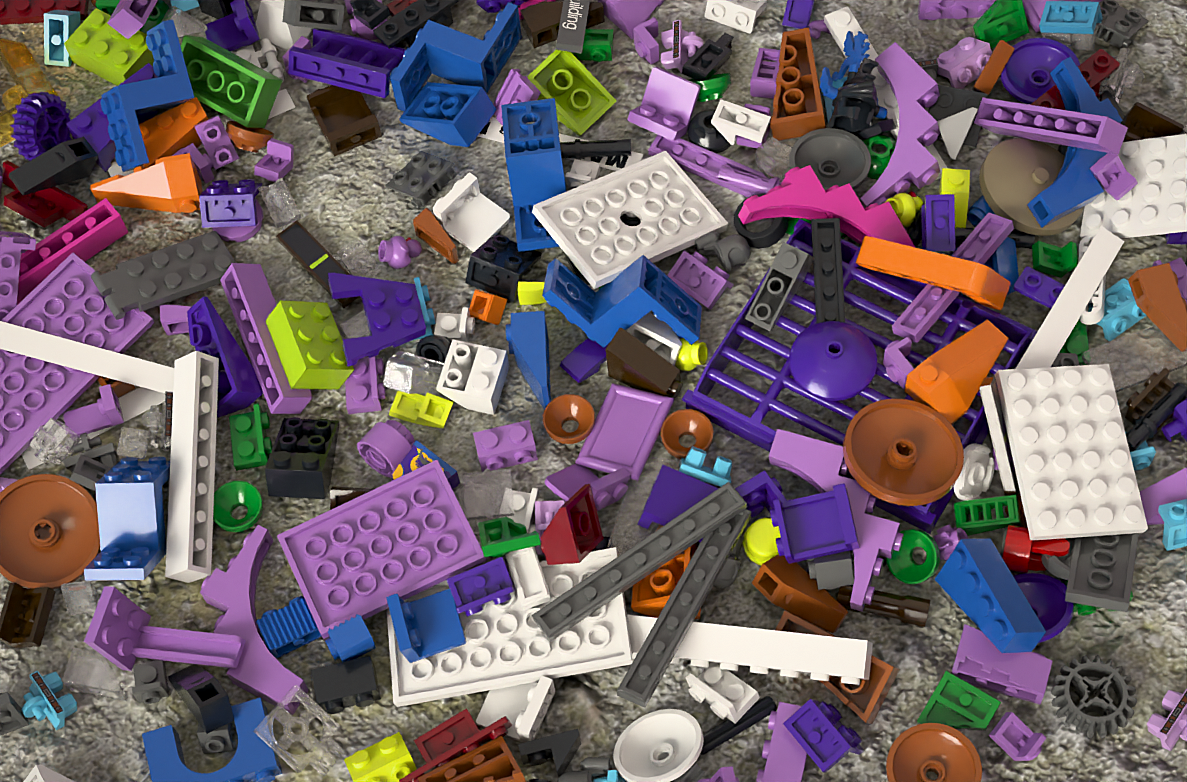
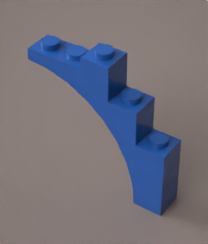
M1071 57L1063 60L1050 73L1060 91L1067 111L1106 116L1118 123L1123 121L1117 109L1108 98L1101 102L1098 100L1094 90L1089 86L1079 67L1076 66ZM1068 146L1063 166L1055 181L1027 204L1041 228L1086 206L1104 192L1090 168L1100 158L1104 157L1107 154L1106 152Z

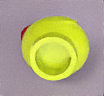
M913 191L908 194L898 193L893 198L885 201V203L889 201L904 228L911 226L916 213H918L923 204L922 199Z
M678 337L682 346L675 366L683 371H691L698 365H704L708 358L706 343L697 340L691 345L684 338Z

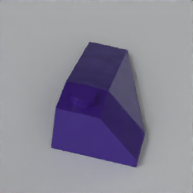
M203 296L187 311L190 344L195 346V351L219 358L217 418L249 407L263 394L253 366L208 297Z

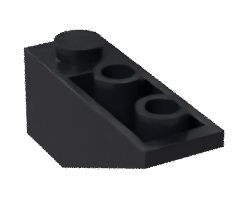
M85 137L76 138L56 145L9 173V178L24 196L90 177L98 154Z
M193 664L168 676L170 683L206 734L234 721L228 694L209 672L197 664Z

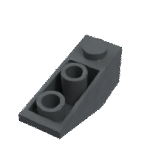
M783 242L745 319L771 332L802 285L815 258Z

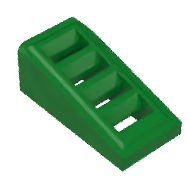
M1016 495L954 503L957 529H963L967 536L1008 527V525L1021 524L1018 497ZM1008 505L1009 517L1004 518L1003 506ZM995 508L996 519H992L991 509ZM983 511L984 520L980 521L979 512ZM968 514H971V522H969Z

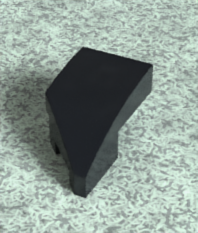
M350 0L355 18L371 30L391 15L388 7L377 0Z

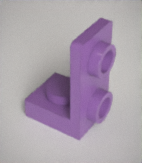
M110 384L99 387L101 398L97 399V403L63 414L67 434L70 439L80 437V434L85 432L89 434L124 423L119 399Z

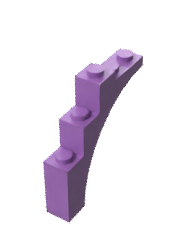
M896 42L876 57L875 61L879 63L877 66L878 72L890 85L899 107V132L888 166L877 182L860 198L864 209L874 203L881 205L898 193H905L912 182L919 189L925 185H930L937 179L940 173L938 161L925 148V146H930L937 140L940 130L938 122L924 109L925 107H931L940 96L938 84Z
M777 429L769 453L771 465L792 472L811 484L819 493L833 491L834 485L845 483L860 546L859 549L852 550L855 579L850 606L851 609L863 612L864 605H870L874 595L875 587L870 586L873 575L879 576L884 559L879 558V555L891 559L893 551L900 550L904 534L899 533L900 523L867 514V512L873 513L877 497L862 488L856 480L841 476H846L848 473L842 446Z
M257 525L255 530L246 536L243 548L239 554L230 560L227 572L216 568L212 575L207 576L203 581L200 593L207 604L225 612V615H221L216 621L213 633L236 635L246 640L237 669L228 668L226 673L231 682L293 715L309 689L303 679L286 669L269 652L256 623L255 595L257 579L262 562L273 543L268 529Z

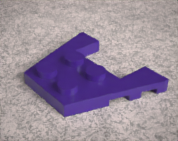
M328 273V283L332 299L361 296L370 336L343 339V350L347 366L357 364L359 359L369 356V358L379 354L380 350L393 346L395 348L426 334V325L415 284Z

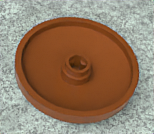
M884 399L865 406L851 420L843 441L844 460L849 472L857 483L875 497L897 505L918 506L942 498L957 482L964 462V451L960 437L950 422L929 406L907 399Z
M37 474L24 477L13 482L0 492V574L10 582L17 583L27 589L49 587L52 590L69 585L84 575V568L101 550L97 504L92 496L78 483L66 477L53 474Z

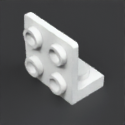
M541 675L538 683L531 682L490 690L476 719L477 725L486 728L506 716L512 724L507 729L508 734L505 735L506 737L522 743L534 740L555 694L553 679Z

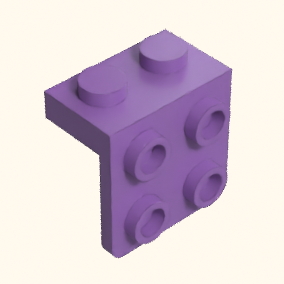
M573 464L547 476L544 483L555 495L561 497L565 502L585 484H590L596 510L599 511L619 501L628 490L627 483L631 473L625 468H621L602 478H598L585 466Z

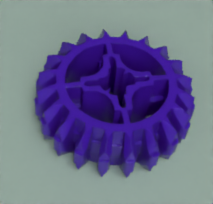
M48 92L28 94V97L22 98L20 105H16L17 113L12 115L14 124L10 125L14 128V133L11 137L16 139L14 147L19 149L18 154L23 155L25 159L31 161L56 145L72 140L66 125L72 120L69 118L71 110L66 108V102L60 100L59 96L49 94Z

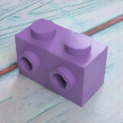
M529 420L473 433L482 473L538 460Z

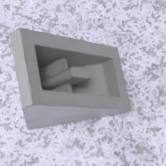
M974 107L937 121L940 133L952 160L956 161L976 117L978 109Z

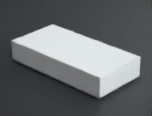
M535 546L507 553L505 556L522 608L526 610L552 600Z

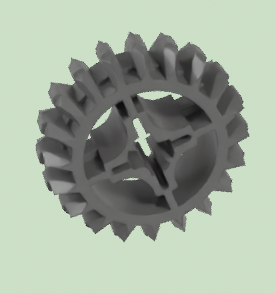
M1087 655L1082 656L1081 663L1074 658L1070 661V667L1062 666L1060 670L1061 675H1056L1054 678L1056 686L1052 687L1051 694L1056 697L1051 702L1052 706L1059 707L1056 713L1057 718L1067 717L1064 723L1065 727H1070L1072 724L1076 726V735L1080 734L1082 729L1087 730L1088 738H1092L1095 731H1097L1101 739L1105 738L1107 730L1112 735H1115L1119 730L1118 726L1125 728L1128 724L1127 718H1132L1135 713L1132 707L1136 706L1137 699L1132 697V695L1135 694L1136 687L1128 685L1131 681V675L1121 676L1123 667L1112 668V659H1108L1103 664L1099 655L1095 656L1093 662L1090 661ZM1087 677H1096V678H1099V679H1101V680H1099V681H1092V680L1088 679ZM1070 685L1075 689V693L1080 698V703L1077 707L1070 697ZM1110 687L1116 693L1118 708L1112 704L1113 700L1108 696L1107 691ZM1101 690L1098 697L1090 699L1089 702L1086 703L1089 696H1093ZM1096 712L1102 717L1090 716L1087 713Z

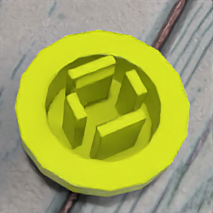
M765 517L756 520L748 527L744 533L743 548L745 554L752 562L762 566L766 561L779 555L776 538L781 537L779 526L773 527L771 518Z

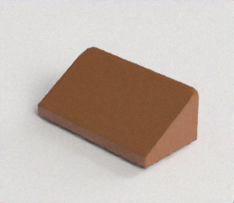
M999 40L972 90L989 95L1015 48L1005 41Z

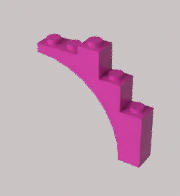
M810 165L801 169L795 167L785 174L781 185L772 188L766 195L761 197L754 195L746 199L738 214L743 224L775 217L803 218L807 220L839 218L840 232L846 234L860 245H862L864 236L915 247L889 201L881 205L874 203L864 209L849 183L841 187L834 185L825 191Z

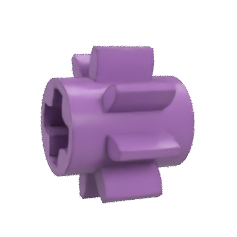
M948 524L937 530L938 534L934 536V540L939 548L940 559L947 561L961 539H969L963 529L951 528Z

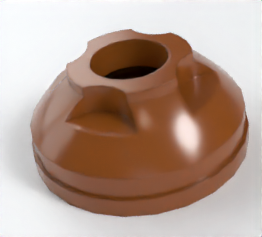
M227 121L226 124L227 135L233 141L234 147L242 150L258 152V150L267 147V142L274 137L273 132L264 128L245 127L236 121Z
M565 394L558 396L544 410V428L548 435L559 443H578L589 436L595 424L593 407L590 402L579 395ZM574 420L579 426L574 432H566L562 429L563 424L566 421Z
M692 409L678 410L670 414L663 422L661 428L662 443L672 456L685 459L691 447L681 446L679 439L684 435H691L696 440L693 446L707 452L713 440L712 424L699 411Z

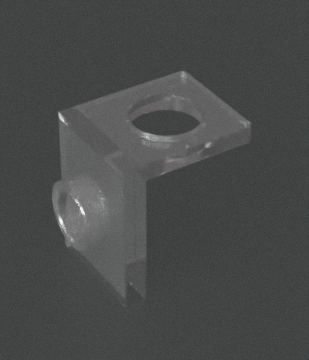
M351 241L332 255L336 260H341L353 276L373 278L381 272V268L362 241Z

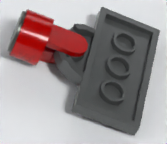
M1008 525L1004 530L1000 555L1011 571L1028 573V570H1047L1058 578L1068 580L1065 596L1066 602L1128 612L1139 533L1030 541L1027 527Z

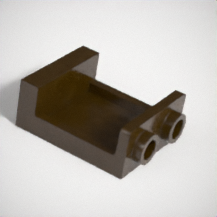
M330 85L307 95L310 110L334 157L382 137L379 122L375 114L371 113L361 92Z

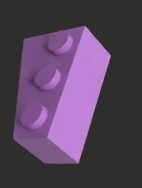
M964 624L951 674L973 686L1040 705L1045 694L1052 660L1036 652L1001 653L982 631Z

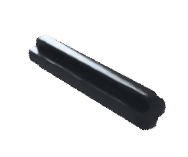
M765 696L755 702L736 724L727 719L704 733L703 747L700 754L708 753L771 714V711H776L777 707L770 696Z

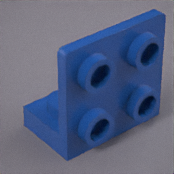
M450 589L412 602H404L398 593L386 597L399 650L409 663L466 644L461 619L456 610L457 605Z

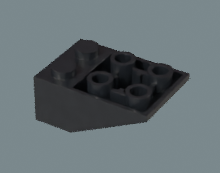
M297 417L283 419L265 467L269 497L326 498L333 471L339 431L338 420L300 419Z

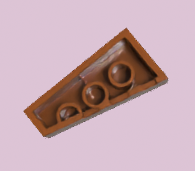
M809 27L783 32L779 71L776 78V93L773 100V115L770 122L774 141L802 137L811 131L826 128Z
M784 611L775 631L837 637L787 611ZM872 655L869 680L860 679V685L841 683V677L829 676V681L820 682L831 690L845 705L851 708L865 723L873 724L900 669Z

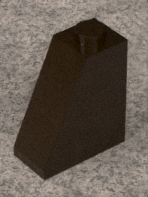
M619 328L605 349L608 376L631 388L676 398L683 385L680 370L629 332Z

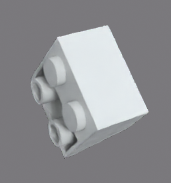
M452 339L436 387L437 391L468 410L494 415L510 367L507 351Z

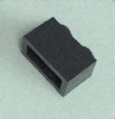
M371 656L311 669L316 701L322 713L337 714L344 711V708L355 705L357 707H366L372 705L376 700H381L375 665Z

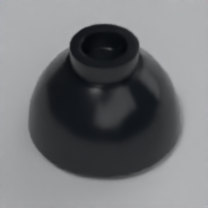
M429 335L422 338L416 347L417 357L421 364L430 371L442 372L452 341L448 337L440 335Z

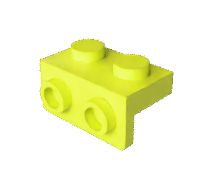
M400 732L386 737L380 742L357 751L344 759L353 782H399L400 779L417 770Z

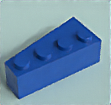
M991 538L961 539L936 576V582L1001 653L1032 652L1046 631Z

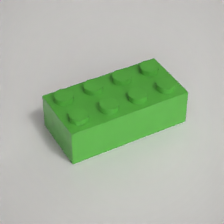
M184 35L181 50L194 97H197L198 101L245 127L265 128L283 80L204 37Z

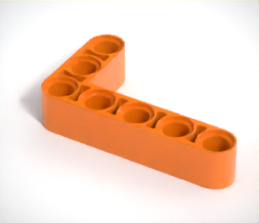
M864 236L856 260L857 265L867 269L961 292L977 303L996 310L1003 309L1011 285L1010 281L983 264L869 236Z

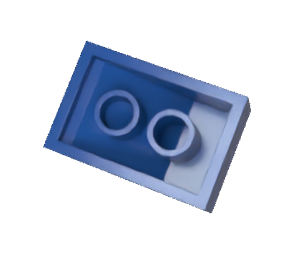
M427 82L399 120L401 123L449 145L469 147L476 140L484 126L489 123L490 118L497 109L482 87Z
M545 311L511 313V324H506L509 354L515 355L517 367L545 410L546 406L551 402L549 336Z

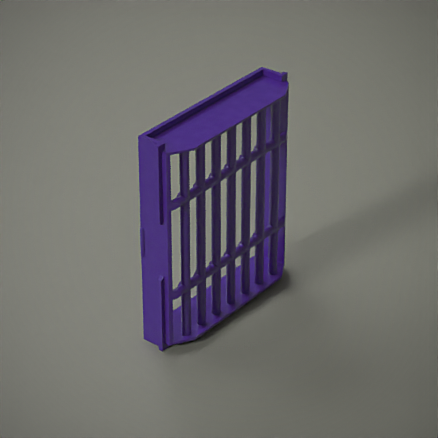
M799 219L794 226V233L786 243L813 257L811 224ZM841 239L844 302L893 325L900 316L845 290L850 281L855 279L907 305L913 302L927 284L857 265L856 260L860 247ZM808 272L803 282L814 287V275ZM765 275L707 363L694 392L688 389L682 401L686 402V409L703 413L710 422L769 452L776 431L761 424L768 411H774L843 446L844 433L776 400L781 390L787 388L849 420H852L859 412L839 401L819 399L805 392L790 377L792 374L789 366L791 348L751 329L754 323L746 320L745 317L766 277ZM795 294L790 304L815 316V303ZM958 294L938 318L948 324L943 335L940 336L928 330L921 339L935 346L931 353L933 355L953 342L957 332L962 330L967 333L988 319L1008 337L1003 350L1012 354L1005 367L995 362L989 371L995 375L998 370L1016 369L1038 331ZM782 315L776 323L777 326L797 336L807 329V327ZM816 316L808 327L816 324ZM845 318V323L851 324L863 331L874 345L885 350L893 342ZM747 339L787 359L780 372L737 351L743 340ZM912 350L905 357L909 362L917 366L927 359V357ZM730 360L773 381L767 393L764 394L723 373ZM877 362L875 374L893 382L886 372V367ZM717 382L758 403L759 405L751 418L708 397L715 383ZM867 387L858 394L872 402L892 399L870 387ZM979 390L976 395L981 397V393ZM908 394L904 398L907 400L915 401ZM984 405L979 412L969 408L968 412L962 416L973 422L966 435L956 430L963 450L970 444L977 443L982 445L990 432ZM849 470L846 476L841 475L842 477L855 480ZM954 487L942 498L928 503L926 507L922 505H897L877 498L875 506L931 534L955 493Z

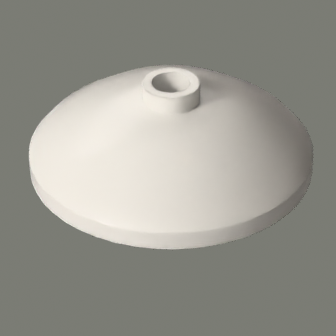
M663 709L648 713L631 723L618 738L613 753L615 767L622 778L628 782H671L688 771L698 759L704 741L702 729L692 715L681 710Z

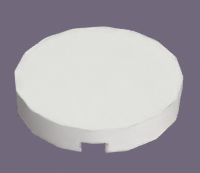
M974 443L968 445L963 450L964 462L962 471L953 486L957 498L963 501L981 499L982 497L979 495L982 491L986 492L989 489L994 474L993 458L989 457L990 449L984 445Z

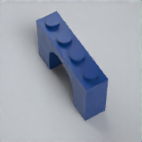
M261 697L231 706L238 734V747L232 760L222 769L212 773H197L186 767L179 734L172 725L142 733L152 782H271L275 779V776L283 774L267 707Z

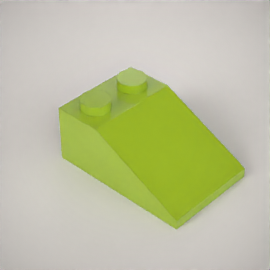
M555 50L527 76L541 92L537 100L555 98L557 120L578 136H581L617 101L571 52Z

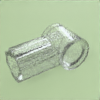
M1096 24L1094 34L1043 33V38L1060 42L1067 47H1071L1070 49L1094 51L1098 24Z

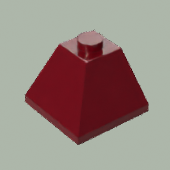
M585 484L559 508L542 534L541 550L545 554L548 565L580 563L604 539L590 484Z

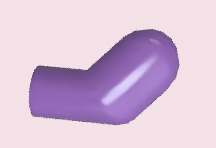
M824 20L812 21L808 25L810 37L819 39L821 31L831 34Z

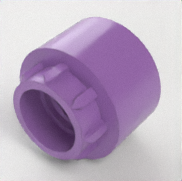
M387 420L385 423H376L357 443V449L361 457L371 468L379 474L391 478L398 465L412 449L411 446L415 440L410 431L401 423L395 420Z

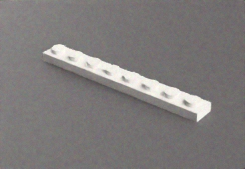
M847 6L824 16L827 28L846 58L848 56L845 55L843 50L847 32H853V36L858 35V31L865 34ZM870 43V49L865 54L870 55L867 59L875 61L878 54ZM874 67L871 75L876 76L873 82L876 87L878 105L887 109L884 121L893 119L897 129L891 131L897 141L899 132L898 103L890 85L878 72L877 67ZM933 144L925 146L938 161L940 173L937 179H940L942 168H947Z

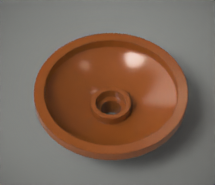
M923 723L907 729L893 742L886 761V775L888 782H981L982 765L975 746L963 733L948 725ZM934 772L938 778L930 780L927 778L926 773Z

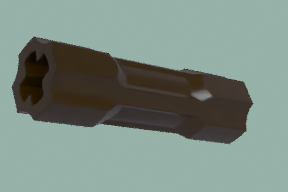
M853 585L840 586L837 601L846 610L861 612L851 609L850 606ZM875 590L871 604H865L863 612L895 618L904 623L925 627L930 600Z

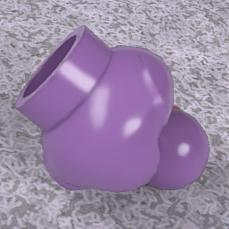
M393 236L389 241L382 240L380 242L378 257L381 262H387L391 268L401 269L411 263V258L420 255L422 247L417 240L410 237L405 240L402 236Z

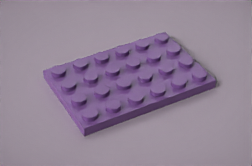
M438 460L277 535L323 639L329 637V628L339 627L340 623L344 624L345 620L350 621V618H355L356 614L361 615L364 620L389 608L386 599L388 596L398 593L404 601L450 577L487 561Z

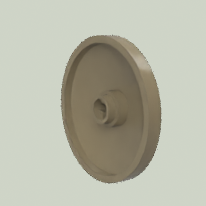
M1026 138L1003 141L989 152L981 165L979 183L986 202L996 215L1012 220L1013 226L1017 230L1038 236L1056 235L1070 228L1084 209L1082 207L1041 228L1027 206L1031 200L1055 181L1064 163L1065 156L1045 143Z

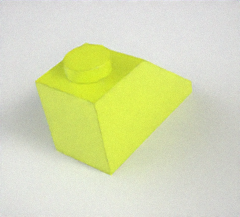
M942 168L939 195L954 194L955 227L966 228L970 170Z

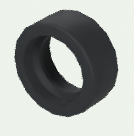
M763 193V194H755V195H758V197H761V196L766 195V194ZM743 202L737 207L734 213V226L737 233L747 240L750 247L757 249L768 248L778 243L784 237L788 229V217H776L774 223L768 229L753 233L747 230L746 224H743L738 216L744 205Z

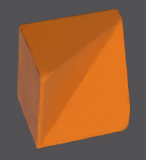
M475 289L469 307L470 316L499 325L507 299Z

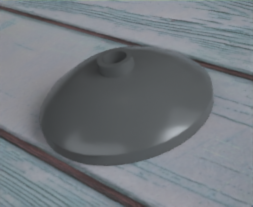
M824 128L811 131L795 142L790 151L789 167L791 170L795 167L801 169L810 165L825 191L834 185L841 187L848 183L854 190L866 180L870 172L871 156L864 142L854 134L840 129Z

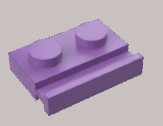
M511 69L493 103L497 109L494 114L502 126L501 105L536 101L541 93L526 76L520 74L521 71L519 69Z

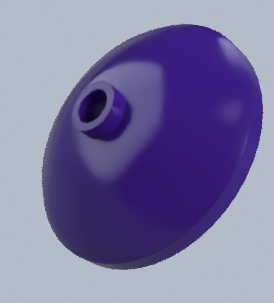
M1031 38L1012 46L1015 48L1014 52L1003 69L1000 78L1005 89L1014 98L1030 105L1055 85L1050 73L1063 60L1071 57L1076 66H1079L1080 62L1073 51L1060 42L1046 38Z
M826 321L814 324L798 335L791 347L789 366L794 380L805 392L819 399L840 401L860 394L870 385L877 369V353L870 338L857 327L839 321ZM837 349L839 352L831 353L829 350Z
M1024 573L1014 575V579L1046 631L1038 643L1049 640L1061 633L1070 623L1074 613V603L1065 601L1067 587L1056 578L1045 574Z

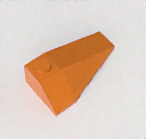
M190 153L163 157L155 160L154 166L146 169L139 166L134 168V173L130 175H115L90 185L97 203L106 198L112 206L172 213H191L195 210H200L199 196L203 192L202 181Z
M987 319L929 356L907 375L905 392L916 402L936 410L953 425L968 412L972 401L980 390L979 387L983 379L987 377L1008 341V337Z
M697 542L633 585L631 608L634 612L654 618L659 617L697 550ZM701 608L695 619H700Z

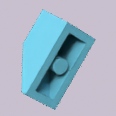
M53 10L44 13L45 65L71 66L72 60L64 43L80 26V12Z

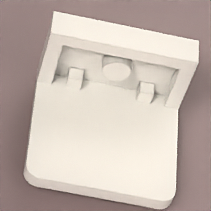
M470 172L463 179H459L454 184L453 189L446 196L439 198L433 207L434 216L445 232L472 252L477 250L489 238L495 236L510 221L508 212L480 193L478 179Z

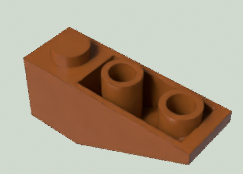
M1170 263L1137 270L1128 279L1137 306L1181 352L1187 351V303L1181 297L1178 288V278L1176 273L1172 271Z
M777 555L763 563L752 581V584L772 604L831 633H835L848 614V611L825 589L818 590L817 581L814 578L810 579V575L797 562L788 564L785 555Z

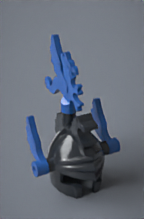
M858 31V35L853 36V32H847L843 51L848 58L844 60L839 72L835 71L831 78L829 68H823L819 88H821V92H823L825 97L833 100L832 106L834 107L826 128L840 129L850 133L861 131L871 127L873 116L883 120L887 115V109L878 105L876 87L873 82L876 76L871 75L873 68L877 67L879 63L867 59L870 55L865 54V52L870 49V43L864 42L865 39H868V35L863 34L861 31ZM848 70V78L843 86L838 89L833 87V81L842 79Z

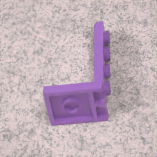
M0 231V321L17 306L21 253H25V249L35 250L36 239L26 233Z
M104 586L84 642L121 670L132 671L136 657L237 669L246 642L242 637L148 626L151 618L149 614L115 587Z

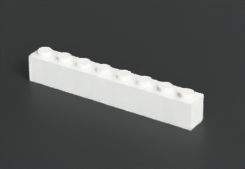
M199 351L192 352L175 360L165 577L187 583L210 576L212 562L219 358Z
M627 615L633 659L637 656L657 618ZM693 622L674 655L671 664H679L680 659L691 660V666L709 668V662L720 663V669L738 671L739 665L750 666L751 673L768 674L769 669L780 670V676L798 678L799 672L811 673L810 679L829 681V676L841 677V683L860 685V679L869 680L873 643L868 640Z

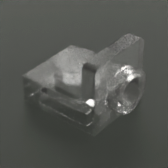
M122 427L117 454L123 457L145 459L147 448H158L160 437L147 430Z

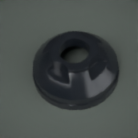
M704 110L697 113L689 123V142L716 154L727 150L731 144L716 128H707L704 125L706 120L713 118L716 110Z

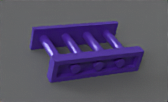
M314 28L313 44L310 50L295 46L289 50L288 74L386 98L389 95L390 74L403 60L406 49L394 46L389 49L382 43Z

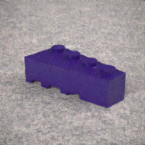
M148 63L120 85L158 77L154 73L153 66ZM99 99L66 125L73 139L85 137L98 154L96 164L106 173L111 167L110 162L115 158V151L117 150L114 140L110 139L107 114L103 113L101 99ZM159 110L136 115L138 123L141 124L153 118Z

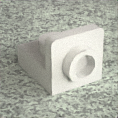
M574 159L571 171L565 175L567 191L598 179L601 170L600 164Z
M463 307L462 314L437 313L434 335L448 337L451 341L454 339L468 342L469 334H474L475 318L470 316L469 307Z

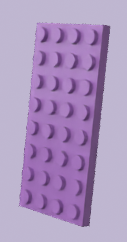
M73 252L1 320L2 322L123 354L154 324L153 319L144 311L140 312L139 308L125 312L126 315L122 319L116 320L104 300L106 296L100 294L91 278V274L95 270ZM0 349V475L100 376Z

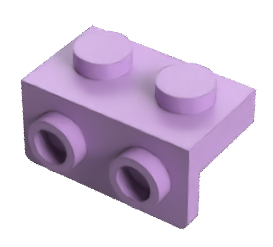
M970 36L960 40L956 46L939 55L937 58L939 64L937 74L949 78L951 87L963 89L981 74L992 54L990 44Z

